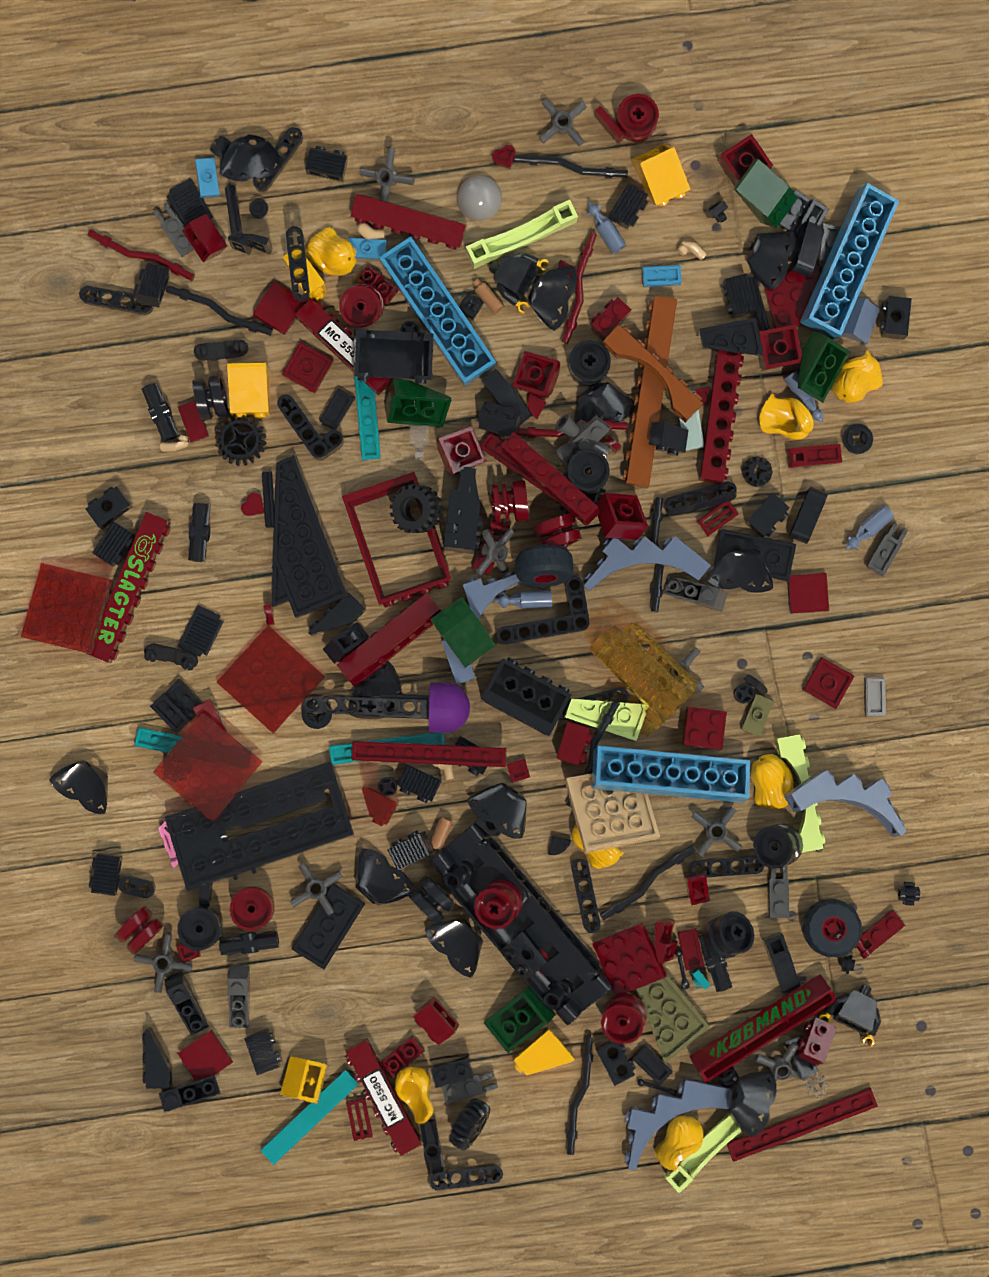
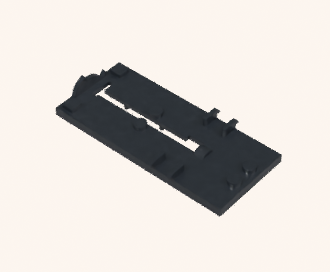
M331 761L234 794L229 793L228 796L212 799L208 803L164 817L187 891L232 876L234 880H237L238 874L250 870L255 874L257 873L256 868L354 835ZM329 789L334 805L332 808L326 807L235 839H228L227 829L239 825L245 828L325 801L327 798L324 791Z

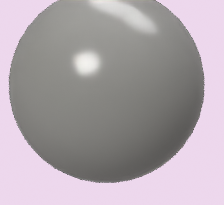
M486 176L470 177L462 183L458 190V207L469 219L475 221L490 219L501 207V190L496 182Z

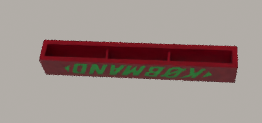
M819 974L769 1007L761 1010L750 1019L745 1020L734 1029L729 1030L704 1048L696 1051L689 1058L704 1082L707 1083L829 1006L836 1000V997L830 986Z

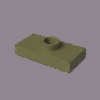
M755 694L741 730L760 737L774 701Z

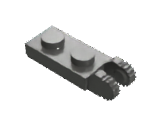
M166 203L163 206L170 215V219L164 221L158 210H155L154 214L180 256L184 257L193 251L194 248L182 232L185 227Z
M893 522L887 534L882 538L866 566L882 577L903 544L902 541L908 532L904 528L897 539L893 538L892 534L898 525Z
M787 866L781 868L782 879H775L776 869L770 868V879H768L769 918H789Z
M494 1071L480 1075L475 1074L473 1078L442 1086L446 1105L498 1088L497 1083L482 1086L480 1081L495 1076Z

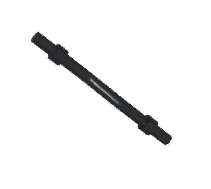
M530 154V156L515 155V163H530L532 166H537L538 164L560 165L580 175L605 176L606 179H612L613 177L628 178V170L613 169V167H605V169L583 168L560 157L538 156V154Z
M170 285L166 287V293L179 296V299L185 301L191 300L209 306L229 323L248 328L249 331L254 333L260 332L269 336L273 333L272 328L260 325L257 321H248L230 315L212 299L191 293L190 290L185 288L179 289Z
M656 497L654 512H652L651 516L653 523L650 541L657 547H659L660 521L663 520V513H661L662 497ZM656 564L654 588L651 591V597H653L651 612L656 613L659 612L660 598L663 595L661 588L664 565Z
M613 700L607 713L604 712L601 718L602 722L591 739L588 766L582 775L592 773L593 751L598 746L608 725H611L613 722V716L620 705L615 700ZM569 798L566 805L572 808Z
M691 845L680 853L676 852L672 855V858L653 869L636 892L620 902L616 901L611 904L612 907L599 914L602 920H606L615 913L619 914L624 911L623 908L644 896L659 874L675 864L679 865L684 862L686 857L696 852L694 846Z
M585 1037L584 1052H582V1084L570 1106L569 1128L566 1130L568 1155H574L575 1140L578 1138V1131L576 1130L578 1107L590 1084L591 1062H593L594 1057L592 1053V1037Z

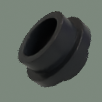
M256 199L251 202L249 211L253 217L260 219L267 215L268 205L264 200Z
M844 955L841 971H845L846 974L854 971L856 960L852 959L853 955Z

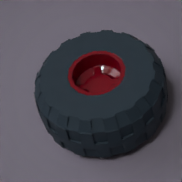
M546 544L528 547L522 550L515 560L517 578L522 584L530 587L560 585L567 582L574 572L572 554L563 546Z
M838 899L820 900L809 908L803 918L802 930L805 941L820 955L841 957L850 953L859 943L862 934L861 920L856 910L844 901Z

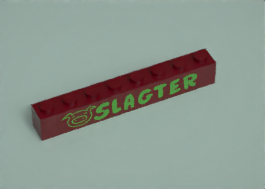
M148 512L145 513L86 654L107 663H112V660H116L119 654L117 648L120 643H123L127 634L125 629L133 621V610L141 602L142 589L145 590L148 585L149 579L147 577L149 572H153L156 566L154 560L157 554L160 555L164 546L162 541L170 533L171 526H169L170 522Z

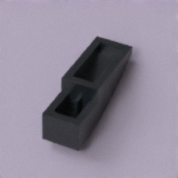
M494 369L481 380L483 386L493 396L498 405L512 407L517 410L520 409V425L532 416L519 396L497 369Z

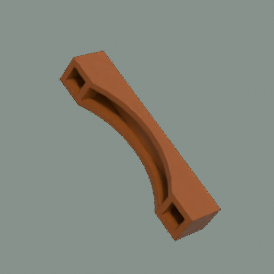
M618 325L606 337L602 345L615 358L638 362L655 373L667 390L671 410L686 423L703 405L701 402L702 398L696 392L692 393L687 389L688 385L682 379L678 380L673 376L674 372L668 366L664 367L659 362L660 359L653 352L650 354L645 349L646 346L639 339L636 341L631 336L632 333L627 327L624 326L622 328Z

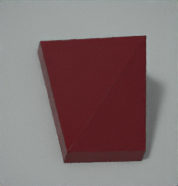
M706 874L684 876L691 906L709 902Z

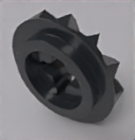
M862 424L849 426L842 438L844 447L856 455L867 452L873 444L871 430ZM862 433L860 438L862 443L858 442L857 444L853 445L855 441L853 436L857 437Z
M759 456L749 458L742 468L744 480L754 487H761L767 484L773 473L771 463L766 458ZM757 464L760 470L765 471L759 474L758 479L756 473L750 472L756 469Z
M315 699L307 701V705L310 708H316L318 702ZM326 702L327 707L331 709V706ZM304 706L302 708V719L310 728L321 729L327 726L332 718V714L323 711L325 714L319 716L318 722H316L315 716L309 715Z

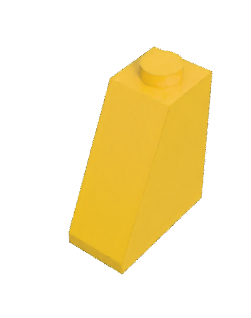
M548 1027L513 1057L515 1062L513 1065L520 1074L524 1072L526 1075L570 1063L574 1060V1056Z

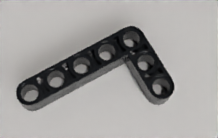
M572 576L565 584L569 616L501 627L497 632L498 642L508 645L585 631L589 627L590 619L582 579L578 576ZM576 580L579 583V589L572 590L569 587V582ZM573 600H581L583 603L582 608L575 609L572 605ZM583 618L586 621V626L583 628L577 627L575 624L576 619ZM559 621H564L567 624L565 631L557 629L556 625ZM545 624L548 627V632L540 634L538 632L539 625ZM522 627L527 628L530 632L526 638L519 635V629ZM508 631L511 637L509 640L503 641L500 638V633Z

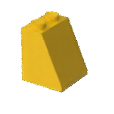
M662 144L631 159L652 204L656 206L666 205L669 203V199L683 197L686 195V191L691 190L675 147Z
M227 363L231 415H237L239 419H241L242 415H245V418L247 416H254L257 419L266 418V415H270V370L267 364Z

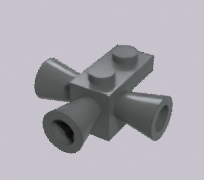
M564 414L557 421L555 429L569 436V442L556 449V453L562 461L569 464L570 459L578 450L592 449L600 452L605 457L608 455L610 446L599 440L610 431V425L597 415L588 423L581 419L576 424L568 414Z

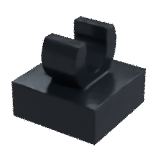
M219 136L218 139L214 140L216 144L214 148H210V151L220 160H223L232 142L224 136Z
M718 201L703 212L707 218H715L717 223H722L727 220L723 211L728 206L725 201Z
M467 293L459 308L465 315L474 320L483 307L484 302Z

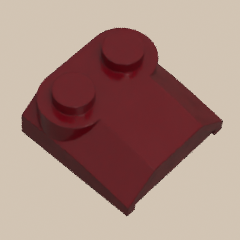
M524 351L519 369L511 386L535 394L540 398H548L552 394L558 379L561 363L555 359Z
M472 426L436 440L437 449L445 469L451 475L459 474L464 467H475L487 461L484 458Z

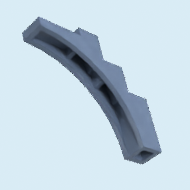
M676 536L673 539L669 537L662 545L665 548L663 551L646 537L643 539L639 537L632 545L635 548L633 551L617 538H608L603 544L605 548L603 552L608 557L606 559L603 557L596 565L598 569L594 574L592 572L588 574L584 579L586 582L584 586L591 591L601 580L613 572L638 564L672 566L688 573L699 581L711 565Z
M510 572L504 575V579L497 581V578L486 581L487 585L484 586L481 578L478 580L476 577L465 580L466 584H463V588L470 609L479 620L486 607L498 595L521 582L515 572ZM442 640L456 684L459 685L475 679L472 665L470 664L465 668L446 641Z
M827 770L817 772L784 795L793 812L802 811L822 801L846 802L872 814L884 825L892 837L902 836L907 832L903 821L894 812L892 803L887 800L892 793L888 783L882 778L873 780L862 787V781L855 774L847 775L835 783L833 775Z
M684 1077L683 1082H679L678 1086L680 1096L657 1092L656 1097L653 1096L651 1108H654L653 1111L631 1106L630 1111H626L624 1120L627 1123L628 1129L634 1130L629 1134L628 1143L631 1146L630 1151H626L624 1163H627L628 1169L636 1171L640 1156L647 1142L669 1120L695 1109L712 1107L728 1109L727 1093L730 1087Z

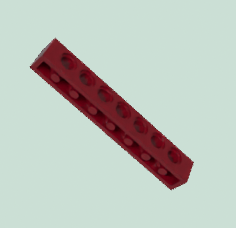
M724 351L716 352L699 481L720 484L724 482V479L728 478L729 468H726L727 460L730 461L731 449H728L729 442L733 441L734 436L731 425L736 420V412H733L734 404L737 405L739 393H736V388L741 383V375L738 373L739 367H742L744 362V356H741L740 353L731 355ZM730 365L733 368V372L726 373L724 366ZM728 384L731 391H723L721 385ZM725 402L728 405V410H721L719 403ZM723 421L726 428H717L716 422ZM714 440H721L723 442V447L716 448L714 446ZM711 459H719L721 465L714 467L711 464Z

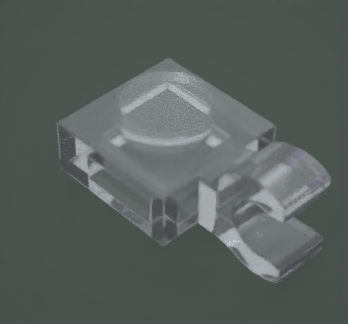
M410 426V446H415L416 460H423V446H429V426Z

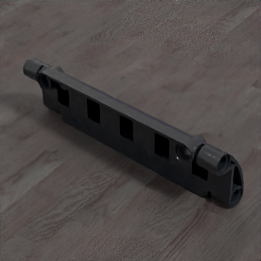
M474 823L429 862L443 876L445 887L499 951L521 932L526 935L541 955L542 953L539 949L542 947L550 960L539 969L540 972L537 971L526 979L525 982L548 1009L555 1010L556 1014L568 1026L580 1016L582 1011L604 996L613 985L602 973L597 975L601 970L597 960L493 838L484 840L486 834ZM462 866L467 868V873L461 868ZM495 880H506L513 883L519 889L523 899L520 913L508 926L502 929L486 927L479 921L474 909L476 897L489 883ZM563 984H564V985L567 987V989H568L566 992H565V990L561 987Z

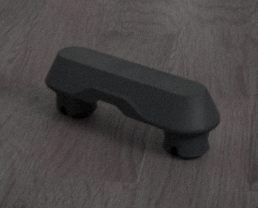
M244 340L201 343L194 348V356L198 360L229 359L244 356L247 354L249 347Z
M155 643L144 648V658L147 661L150 660V662L156 660L174 662L176 665H181L184 670L188 669L189 671L193 670L198 664L197 656L193 652Z

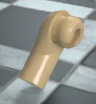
M359 223L357 225L358 233L367 240L384 238L383 229L374 230L366 223Z
M683 241L677 249L681 255L692 252L700 260L707 254L695 242Z
M180 435L178 436V442H162L160 445L161 451L173 452L186 448L189 445L188 437Z
M432 764L434 767L443 770L445 780L454 779L452 765Z

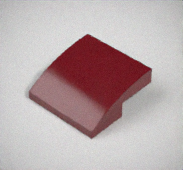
M274 281L256 307L253 316L285 335L295 323V314L306 304V301H296L291 291Z
M670 918L656 922L655 951L659 963H665L674 959L678 943L677 940L671 939L675 920Z
M212 1030L177 1053L194 1080L216 1075L233 1063Z

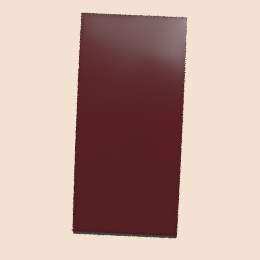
M369 265L356 278V281L359 283H369L376 286L382 292L385 304L387 305L399 291L396 286L383 278L380 273Z
M411 1036L381 1061V1064L394 1077L399 1071L406 1068L412 1061L424 1053L425 1050L416 1038Z

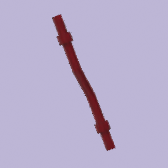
M91 229L87 234L88 237L100 242L101 246L109 247L128 258L152 260L164 267H168L171 273L176 276L180 275L190 281H193L195 278V274L183 269L182 265L176 262L172 263L155 253L129 250L112 241V238L107 235H101Z
M593 232L589 233L586 245L582 248V256L576 270V301L571 316L565 324L566 330L561 341L565 344H569L572 332L576 330L578 324L576 321L584 301L582 276L588 259L592 256L594 250L592 247L597 234Z
M604 421L610 425V431L612 429L627 430L628 422ZM536 427L520 428L517 433L518 436H528V438L561 437L566 435L556 429H536Z

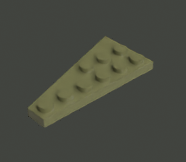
M668 975L661 980L636 989L639 998L646 1006L647 1019L665 1064L710 1027Z

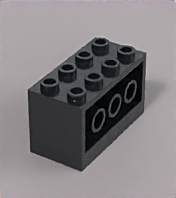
M510 657L507 660L503 658L481 701L549 737L571 697V694H569L570 690L562 685L558 687L552 685V680L543 675L541 678L537 677L534 670L526 666L524 669L519 667V662ZM514 681L516 688L508 690L506 683ZM531 690L533 697L525 699L523 692ZM548 699L550 707L542 708L540 701Z

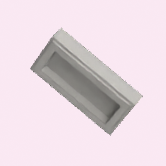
M865 678V716H886L885 678Z

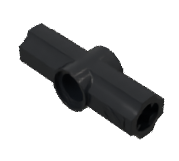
M157 383L146 385L141 390L148 404V411L152 421L156 424L163 442L171 441L179 435L172 421L169 406L164 401Z
M194 503L192 523L189 526V561L205 562L207 542L210 539L211 529L209 525L210 504Z
M277 931L251 932L219 939L221 955L250 954L259 952V950L279 948Z
M704 934L698 936L705 955L703 956L708 972L711 974L716 992L732 988L726 968V959L715 957L705 944Z
M429 1119L427 1122L419 1124L428 1175L432 1171L444 1169L436 1119ZM434 1146L438 1151L435 1154H430L427 1149ZM437 1176V1177H436V1180H434V1182H435V1181H440V1180H442V1179H440V1178Z

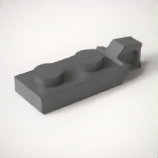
M824 223L821 225L825 231L817 257L820 274L841 227Z

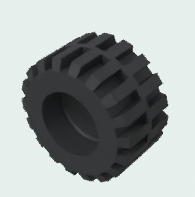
M408 485L402 487V490H397L395 493L397 496L392 497L391 501H393V504H390V509L393 511L390 513V516L395 518L393 520L394 524H399L397 528L404 530L406 533H425L428 530L434 529L433 525H438L440 521L437 519L442 518L440 510H443V505L439 504L441 498L436 497L438 495L436 491H431L432 488L425 485ZM415 498H418L423 506V513L418 520H415L410 514V505Z

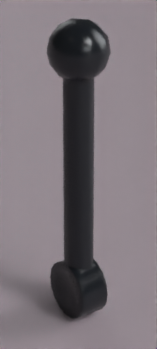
M677 949L675 955L678 957L683 979L682 987L688 989L690 984L686 980L681 957L682 951Z
M643 1079L637 1081L638 1086L644 1085L671 1094L677 1093L675 1089L648 1083Z

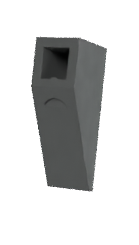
M668 576L663 592L665 595L720 612L723 611L728 595L719 588L673 576Z
M230 965L228 974L229 1028H249L250 966Z

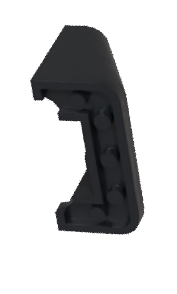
M354 329V376H357V380L369 381V377L415 379V383L427 384V380H432L434 333Z

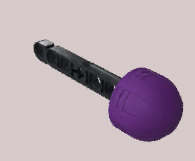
M430 682V695L380 694V696L329 694L323 697L324 694H309L303 703L304 709L309 713H323L324 711L328 714L380 715L383 718L429 719V732L448 733L459 729L465 724L470 713V702L466 693L459 686L445 682ZM315 699L318 702V706L310 708L307 705V701ZM329 699H333L337 702V707L330 709L327 707L326 702ZM354 700L357 707L350 710L346 707V702ZM359 700H363L362 704H368L369 701H372V704L376 706H373L372 710H369L368 706H362V710H359ZM387 701H392L395 704V709L388 711L385 709L384 704ZM412 702L415 708L412 711H406L404 704ZM418 702H421L420 712H417Z

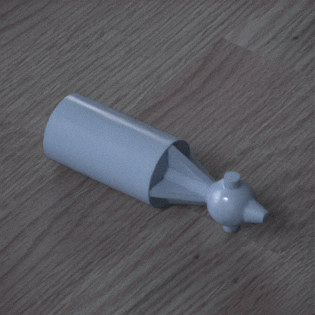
M588 202L589 212L587 214L588 216H595L596 230L612 255L624 249L627 245L612 221L599 213L600 204L597 206Z
M797 370L786 377L784 381L795 398L812 411L813 419L822 423L823 410L816 408L815 400L812 396L798 389L800 372Z
M885 505L879 507L860 524L855 537H847L848 541L845 549L855 548L857 550L859 548V541L872 538L894 518L890 509Z
M551 590L520 591L511 597L501 593L502 595L499 598L494 599V603L500 604L502 608H506L509 603L520 608L552 607Z

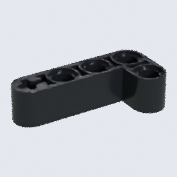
M285 394L278 398L277 405L315 460H325L343 447L344 438L339 431L332 430L320 437L290 395ZM287 401L293 410L291 413L284 406L283 402ZM295 416L302 417L303 420L300 424L293 423ZM307 431L313 432V437L310 440H306L303 437ZM339 436V443L331 444V437ZM317 447L324 448V453L322 455H316L314 453Z

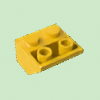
M290 1056L280 1095L318 1104L328 1065Z

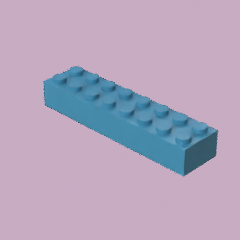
M869 183L857 189L800 323L830 339H835L842 335L899 200Z
M411 236L379 257L381 265L427 333H434L433 342L464 387L496 367L495 359Z
M597 746L593 751L592 789L739 803L749 799L750 760Z

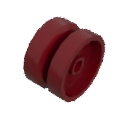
M632 94L623 99L618 108L616 124L624 132V138L635 143L650 138L655 132L658 122V106L652 98L644 94Z
M359 283L347 289L341 296L339 302L340 313L349 325L356 328H365L372 325L383 315L385 309L384 296L376 286L369 283Z
M571 513L547 520L534 527L537 537L550 536L543 539L540 545H557L565 548L582 540L579 529L567 530L576 524V519Z
M495 880L489 883L476 897L474 904L475 914L486 927L502 929L508 926L520 913L523 905L522 894L513 883L506 880Z
M257 886L241 890L232 898L230 904V916L233 922L239 928L247 931L258 930L267 925L275 911V904L271 894ZM253 905L255 907V911H249L248 907Z
M144 906L128 918L114 935L121 943L127 941L131 936L133 937L126 947L132 955H135L164 927V924L158 918L146 924L153 913L147 906Z
M622 993L613 996L606 1004L602 1015V1031L607 1038L615 1043L629 1044L636 1041L642 1034L646 1022V1006L641 999L632 994Z

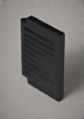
M191 178L169 190L171 194L166 197L184 227L190 221L207 214L209 219L213 218L203 198H200V194Z
M198 605L178 647L193 652L199 657L202 654L207 656L224 621L219 619L220 615Z

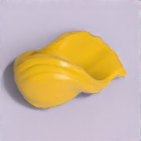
M330 227L322 229L308 242L306 256L310 258L319 270L333 276L349 274L357 263L355 259L357 251L352 243L340 238L334 229Z
M866 350L864 356L845 362L832 386L835 396L846 403H854L862 400L869 391L879 389L883 384L879 362L868 350Z
M771 394L764 403L759 415V424L762 432L781 434L792 440L805 438L814 426L813 417L809 410L795 398L779 399L774 394Z
M774 754L760 756L752 764L751 779L756 790L755 804L768 809H781L788 806L789 804L784 795L793 789V777L789 767Z
M576 823L572 830L571 838L575 846L584 851ZM615 847L586 854L591 866L600 869L614 865L624 852Z
M411 1066L402 1069L397 1074L395 1091L397 1096L413 1110L415 1122L421 1124L427 1122L434 1111L433 1105L429 1100L431 1079L425 1069Z
M678 1115L671 1119L668 1124L666 1137L655 1147V1155L664 1168L676 1172L677 1166L682 1160L700 1149L703 1142L701 1124L691 1116Z

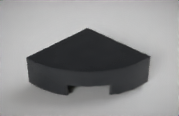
M750 674L745 676L744 680L761 695H766L768 689L759 680Z
M552 836L548 855H558L564 852L569 847L571 840Z

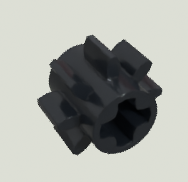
M904 882V886L898 887V900L903 901L902 904L914 906V901L920 900V888L915 887L913 882Z

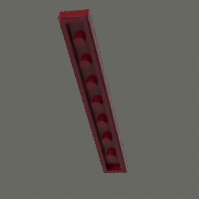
M353 741L352 760L506 767L507 748Z
M869 1087L767 1126L752 1138L748 1135H743L730 1140L726 1145L732 1161L735 1162L878 1107L872 1089Z

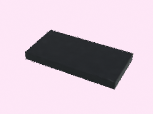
M721 529L714 566L728 549L753 550L761 554L772 579L789 582L797 544Z
M334 883L325 896L335 912L328 916L320 903L292 948L293 951L323 970L366 904Z

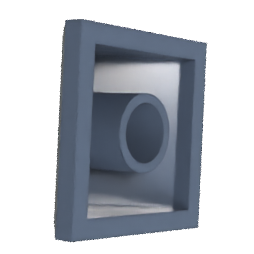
M857 298L841 336L867 345L880 309L866 298Z

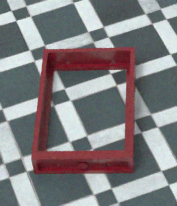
M415 472L342 496L379 606L383 605L384 608L395 605L394 601L402 599V602L413 599L412 595L420 593V596L428 594L435 587L443 589L449 586V582H452L435 530L432 529L428 530L427 534L442 577L384 596L356 515L355 506L396 493L397 490H402L401 488L404 486L419 485ZM415 498V499H416V502H417V505H418V508H419V511H420V513H421V515H422V513H423L422 503H421V501H420L418 498Z

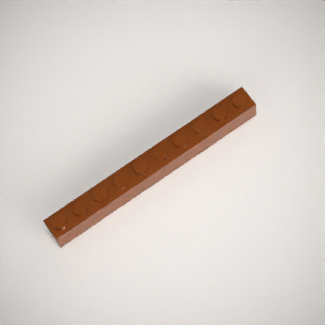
M655 296L653 301L649 302L648 312H651V319H647L645 331L649 332L648 338H644L643 343L646 346L645 349L650 354L652 352L656 354L660 359L659 362L665 367L668 366L677 299ZM640 364V368H643L642 375H638L637 386L640 387L639 394L635 395L634 405H637V411L632 414L631 424H634V431L629 433L628 442L632 444L631 450H627L625 461H629L628 469L624 468L623 480H626L625 485L648 489L655 446L649 445L650 431L652 430L651 424L659 422L664 385L655 373Z

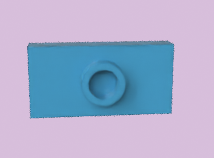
M195 159L200 198L219 197L215 159Z
M348 238V241L352 243L357 251L355 259L379 260V257L386 253V240Z
M681 265L642 268L643 287L679 286L682 284Z

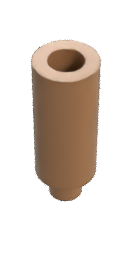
M477 279L472 283L476 288V294L493 314L498 313L504 307L503 303L485 282L481 283Z
M440 817L430 840L435 852L430 855L436 856L437 851L442 850L453 822Z

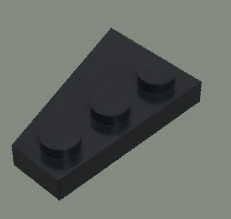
M756 318L699 329L702 349L763 356Z

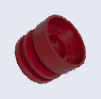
M525 480L512 482L511 491H507L505 482L502 483V491L498 492L497 483L492 484L491 506L496 524L501 523L502 514H505V522L509 523V517L512 513H514L516 522L529 521Z

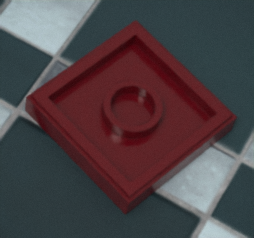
M300 342L284 369L282 376L316 394L334 360Z
M827 573L790 575L788 582L790 614L829 611Z
M820 657L802 691L837 709L855 676Z

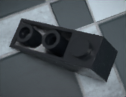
M348 593V597L337 601L338 604L334 608L329 607L323 613L324 618L320 622L316 620L309 627L311 630L309 635L314 636L353 624L366 609Z
M778 932L762 938L782 994L799 988L800 983L783 934Z
M180 971L164 979L165 991L189 1033L193 1035L209 1027L183 972Z
M148 1027L142 1034V1043L146 1047V1052H143L142 1062L146 1064V1072H143L142 1077L143 1084H146V1089H169L172 1086V1065L152 1027Z
M212 1075L161 1090L159 1097L165 1113L219 1095L221 1092L216 1076Z

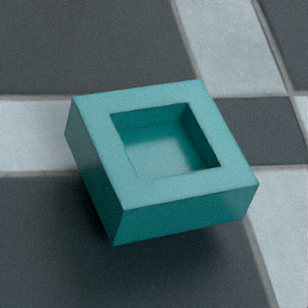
M697 968L691 972L694 976L691 980L698 988L702 986L705 990L710 986V983Z

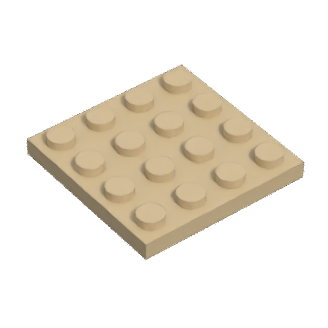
M592 773L566 778L567 791L585 853L659 839L660 834L648 794L592 789Z

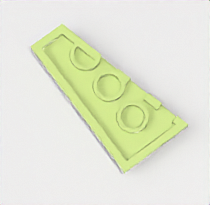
M570 698L564 717L598 728L602 722L601 718L604 712L607 713L613 701ZM619 702L620 705L613 716L614 720L605 731L637 741L649 705Z

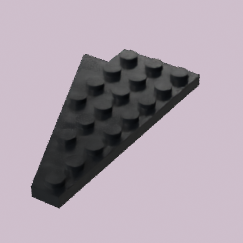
M293 455L277 462L271 604L272 607H277L289 602L295 618H299L344 599L349 595L297 457Z

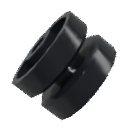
M587 340L580 342L570 353L568 362L570 376L582 386L590 387L601 383L610 369V353L598 341ZM586 362H591L592 366H588Z
M220 375L209 377V389L203 378L192 381L195 402L201 421L212 420V407L219 418L229 415L226 391Z
M592 449L581 450L574 454L569 461L566 471L567 479L585 495L595 494L605 486L610 474L609 463L605 456ZM585 470H591L592 472L590 475H587L585 473Z
M786 823L774 824L758 832L753 844L754 854L765 867L771 869L782 868L798 860L802 854L803 840L799 831L792 825Z
M425 875L419 881L425 893L419 888L413 887L407 893V896L428 918L437 924L444 917L442 911L437 906L439 905L445 911H450L456 904L437 882H434L428 875Z
M198 906L188 910L181 916L177 933L185 947L191 950L202 951L210 948L220 939L223 933V921L216 910L210 907ZM198 925L203 927L202 932H199Z
M730 911L722 916H718L710 920L705 926V944L708 950L717 958L730 959L750 950L754 943L755 935L752 924L744 914L737 911Z

